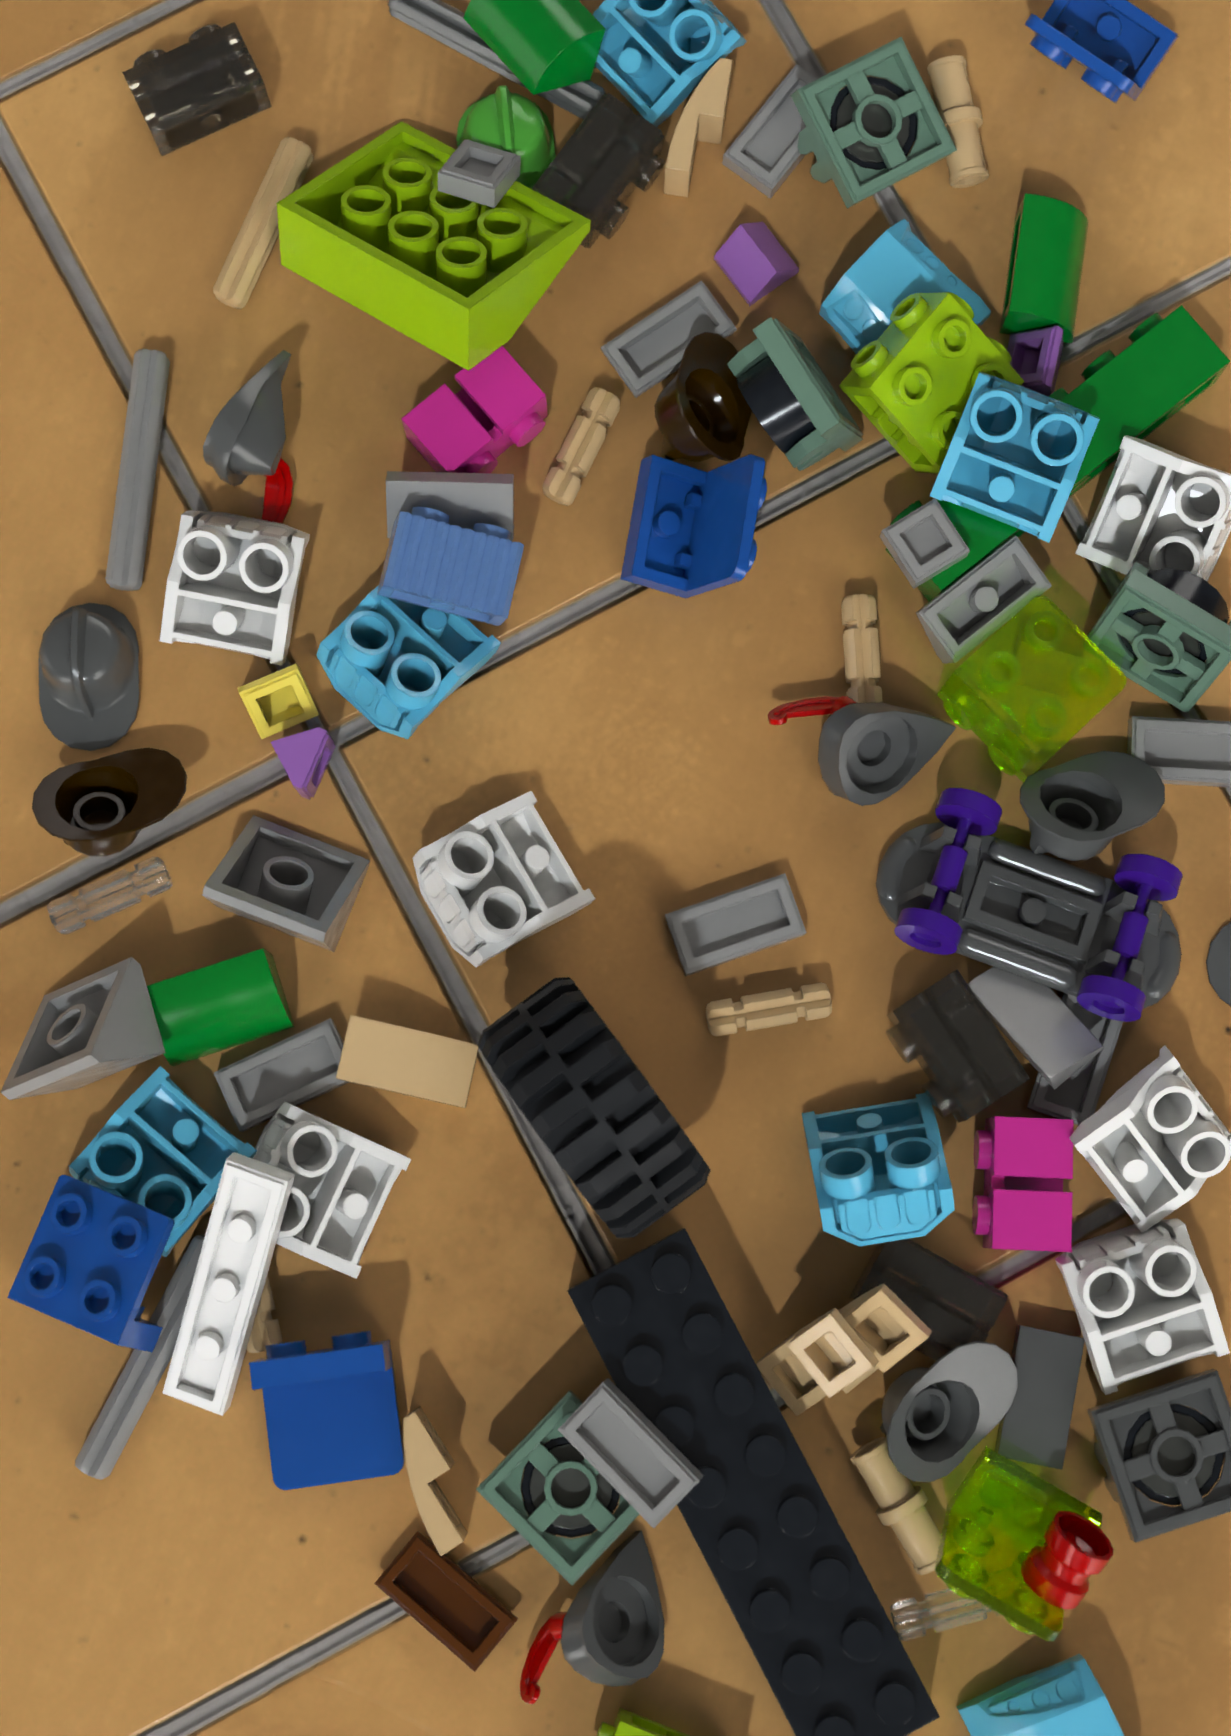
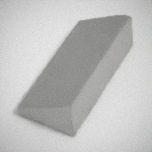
M1014 535L918 610L916 614L940 660L943 663H956L1052 587V585L1018 537Z
M996 967L985 971L966 985L970 997L1054 1090L1104 1049L1096 1037L1048 986Z

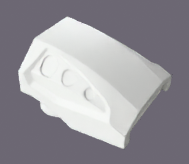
M1129 435L1124 436L1112 474L1083 541L1079 543L1075 554L1125 575L1128 574L1133 564L1138 562L1149 569L1148 573L1154 570L1172 568L1185 570L1208 581L1231 532V474L1201 464L1145 440Z
M187 510L181 514L176 547L167 578L159 642L172 644L177 641L255 655L269 659L271 664L282 666L286 662L290 645L298 582L310 534L285 524L225 512Z
M532 791L479 815L448 835L419 849L412 858L420 892L452 948L475 967L482 965L490 958L533 934L569 917L595 900L589 888L583 890L535 809L534 805L537 803V799Z
M1165 1045L1160 1049L1157 1059L1118 1089L1097 1112L1081 1122L1070 1136V1140L1076 1149L1092 1166L1142 1233L1195 1197L1205 1180L1221 1172L1231 1158V1133Z
M284 1101L264 1127L255 1147L257 1150L256 1155L252 1158L295 1174L276 1244L357 1279L362 1268L359 1265V1261L366 1242L395 1180L402 1169L407 1170L411 1159Z
M1178 1218L1161 1220L1144 1233L1133 1224L1079 1242L1072 1247V1252H1064L1055 1258L1074 1305L1094 1373L1105 1395L1118 1391L1117 1386L1126 1381L1205 1355L1214 1354L1220 1357L1230 1353L1212 1291L1195 1254L1186 1225Z

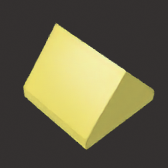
M296 663L237 688L261 739L319 715L302 672Z

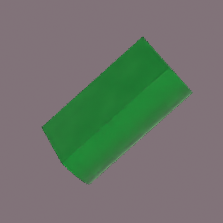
M471 0L463 18L533 95L591 80L606 30L579 0Z
M1024 194L1014 222L999 333L1011 335L1059 326L1063 329V342L1072 344L1088 230L1086 216L1073 205L1047 196Z
M264 948L147 986L165 1049L164 1056L171 1066L183 1064L295 1027L273 955Z

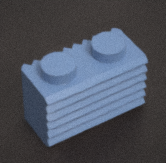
M417 506L412 508L411 514L409 512H400L392 527L377 595L500 626L508 618L524 544L510 541L511 532L499 526L476 523L473 526V530L461 528L458 525L448 524L450 516L436 509Z

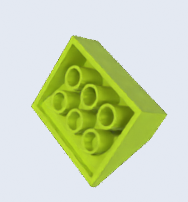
M401 121L277 202L281 265L469 371L511 339L590 231L591 220L517 181L513 183L495 208L438 191V171L456 149Z

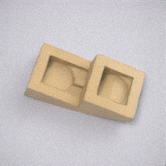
M720 58L710 68L684 107L669 147L665 166L664 194L688 197L697 141L721 144L730 89L731 59Z
M350 1015L336 1079L466 1108L479 1047L477 1044Z
M885 1283L867 1291L838 1310L879 1360L874 1368L842 1390L847 1394L878 1369L883 1373L927 1340L932 1332Z
M834 1308L767 1352L756 1365L793 1413L798 1416L824 1397L831 1398L874 1368L879 1360L840 1312Z
M418 1407L403 1419L406 1468L419 1514L440 1556H443L464 1542L467 1531L435 1481L437 1477L451 1469L455 1462L422 1408Z

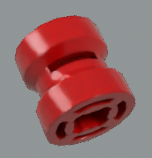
M1059 1511L1045 1529L1044 1538L1046 1542L1042 1546H1035L1031 1549L1021 1564L1020 1572L1029 1588L1042 1600L1066 1610L1074 1609L1080 1604L1089 1591L1088 1578L1090 1575H1098L1103 1571L1113 1556V1547L1108 1537L1093 1522L1070 1511Z

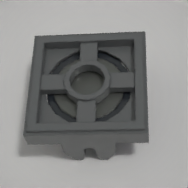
M1210 1369L1087 1409L1098 1441L1094 1443V1452L1098 1462L1104 1466L1107 1476L1104 1478L1105 1485L1113 1500L1119 1503L1132 1541L1136 1543L1231 1512V1408L1217 1370Z

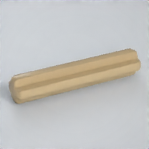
M285 137L278 146L213 287L216 299L225 305L235 309H242L249 300L279 234L277 202L301 187L312 163L313 154L311 147L304 142L292 137Z

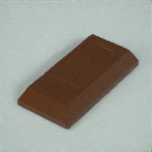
M419 1531L416 1532L374 1583L474 1672L518 1620L512 1612L445 1554L440 1556L435 1545Z

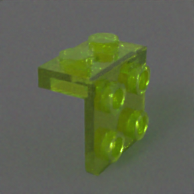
M1036 596L952 673L937 695L944 702V709L950 719L964 730L971 729L988 746V754L994 764L1006 774L1016 775L1024 783L1028 776L1038 772L1073 736L1125 688L1127 680L1125 674L1051 599L1046 596Z
M985 1447L947 1504L935 1572L948 1588L958 1596L970 1600L975 1599L1003 1615L1009 1624L1020 1632L1030 1635L1035 1634L1046 1641L1052 1642L1063 1628L1064 1609L1055 1607L1042 1600L1029 1588L1020 1572L1021 1564L1031 1549L1035 1546H1042L1046 1542L1044 1538L1045 1529L1059 1511H1070L1079 1514L1093 1522L1100 1529L1102 1513L990 1448Z

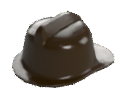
M703 332L690 340L685 349L677 376L660 392L654 406L655 418L663 435L661 455L665 459L673 461L683 457L688 461L702 462L716 457L720 460L731 462L740 457L752 410L737 385V378L727 365L738 351L732 343L719 334Z
M149 747L127 750L92 761L78 762L58 768L43 778L35 790L32 810L38 824L52 836L63 839L64 843L71 846L77 852L89 856H109L127 848L134 842L141 829L163 820L177 808L186 792L187 774L180 760L167 751Z

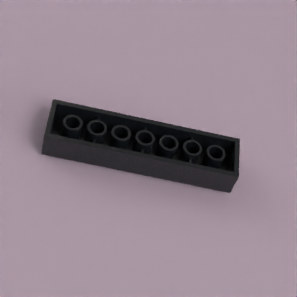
M681 1228L570 1287L567 1292L616 1387L704 1475L677 1506L795 1735L907 1736L938 1719L940 1716L686 1229Z

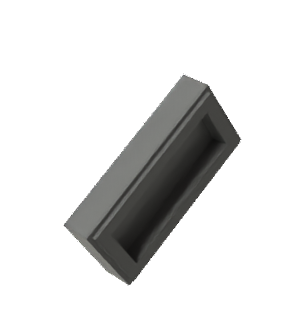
M1017 1324L1011 1359L1017 1368L1018 1388L1011 1408L999 1423L994 1455L1063 1470L1085 1342L1084 1338Z

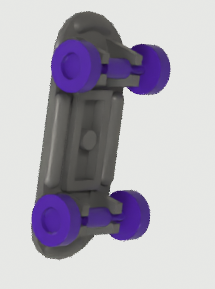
M948 788L943 790L935 809V814L941 822L920 825L903 833L888 847L878 866L876 889L879 903L889 920L896 925L894 929L895 935L904 943L933 954L950 955L958 953L1077 997V1002L1083 1008L1098 1016L1124 1022L1139 1020L1143 1009L1158 1003L1171 990L1179 974L1182 955L1179 935L1169 914L1163 909V905L1157 902L1168 901L1177 897L1183 875L1176 866L1151 855L1126 854L1120 858L1114 880L1042 853L1035 854L1031 849L991 836L997 830L1002 815V808L996 801L982 793L964 788Z

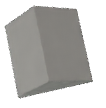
M253 815L204 885L202 896L221 909L335 952L367 873L370 860Z
M130 957L44 995L0 1093L9 1100L75 1090L164 1054V1045L141 964L133 957Z

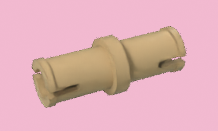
M961 55L939 58L927 67L936 108L957 149L946 157L950 175L949 183L953 188L971 187L984 182L989 177L978 128L983 124L980 108L973 105L966 70L967 62Z
M887 1437L877 1438L855 1451L850 1459L857 1466L880 1506L876 1514L883 1526L891 1525L912 1561L917 1575L928 1574L947 1563L953 1557L954 1552L946 1544L924 1506L928 1498L921 1486H913L909 1478L898 1472L889 1457Z

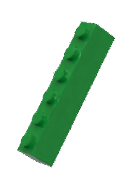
M1182 305L1164 319L1158 313L1147 318L1128 337L1133 344L1119 355L1115 356L1111 350L1100 355L1083 371L1081 376L1085 381L1068 394L1061 387L1049 395L1051 398L1072 405L1100 419L1068 499L1117 461L1121 450L1119 447L1124 436L1129 435L1141 440L1145 439L1213 385L1230 363L1227 356ZM937 499L970 552L966 558L919 585L917 588L930 602L1014 535L1019 538L1026 532L962 506ZM920 500L912 503L891 524L920 508L923 504Z

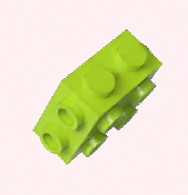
M950 292L914 293L902 300L890 315L892 323L877 340L864 346L855 355L851 362L852 371L839 385L842 391L915 472L939 473L979 371L1020 386L1024 383V380L1010 365L1012 358L1007 349L998 341L987 337L972 320L974 312L968 303Z

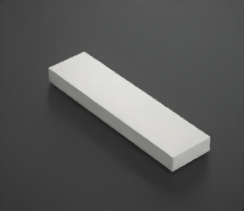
M233 1152L226 1159L163 1388V1394L221 1416L231 1406L295 1178L294 1173Z

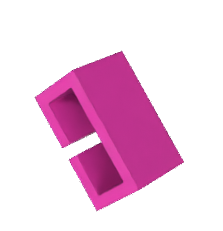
M501 346L468 371L463 368L454 375L455 380L462 387L456 394L444 383L401 418L406 438L435 472L491 473L498 464L496 458L514 443L517 447L526 445L542 431L546 424L543 419L548 416L544 392L508 351Z
M994 1116L985 1119V1130H976L974 1137L975 1169H984V1196H974L972 1227L974 1235H983V1248L1072 1252L1073 1192H1063V1179H1073V1143L1070 1140V1136L1074 1132V1119Z

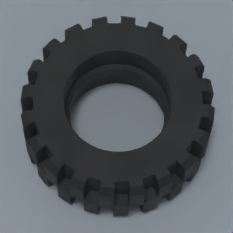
M570 977L552 979L483 1030L478 1047L484 1058L556 1161L617 1238L635 1237L705 1185L711 1169Z

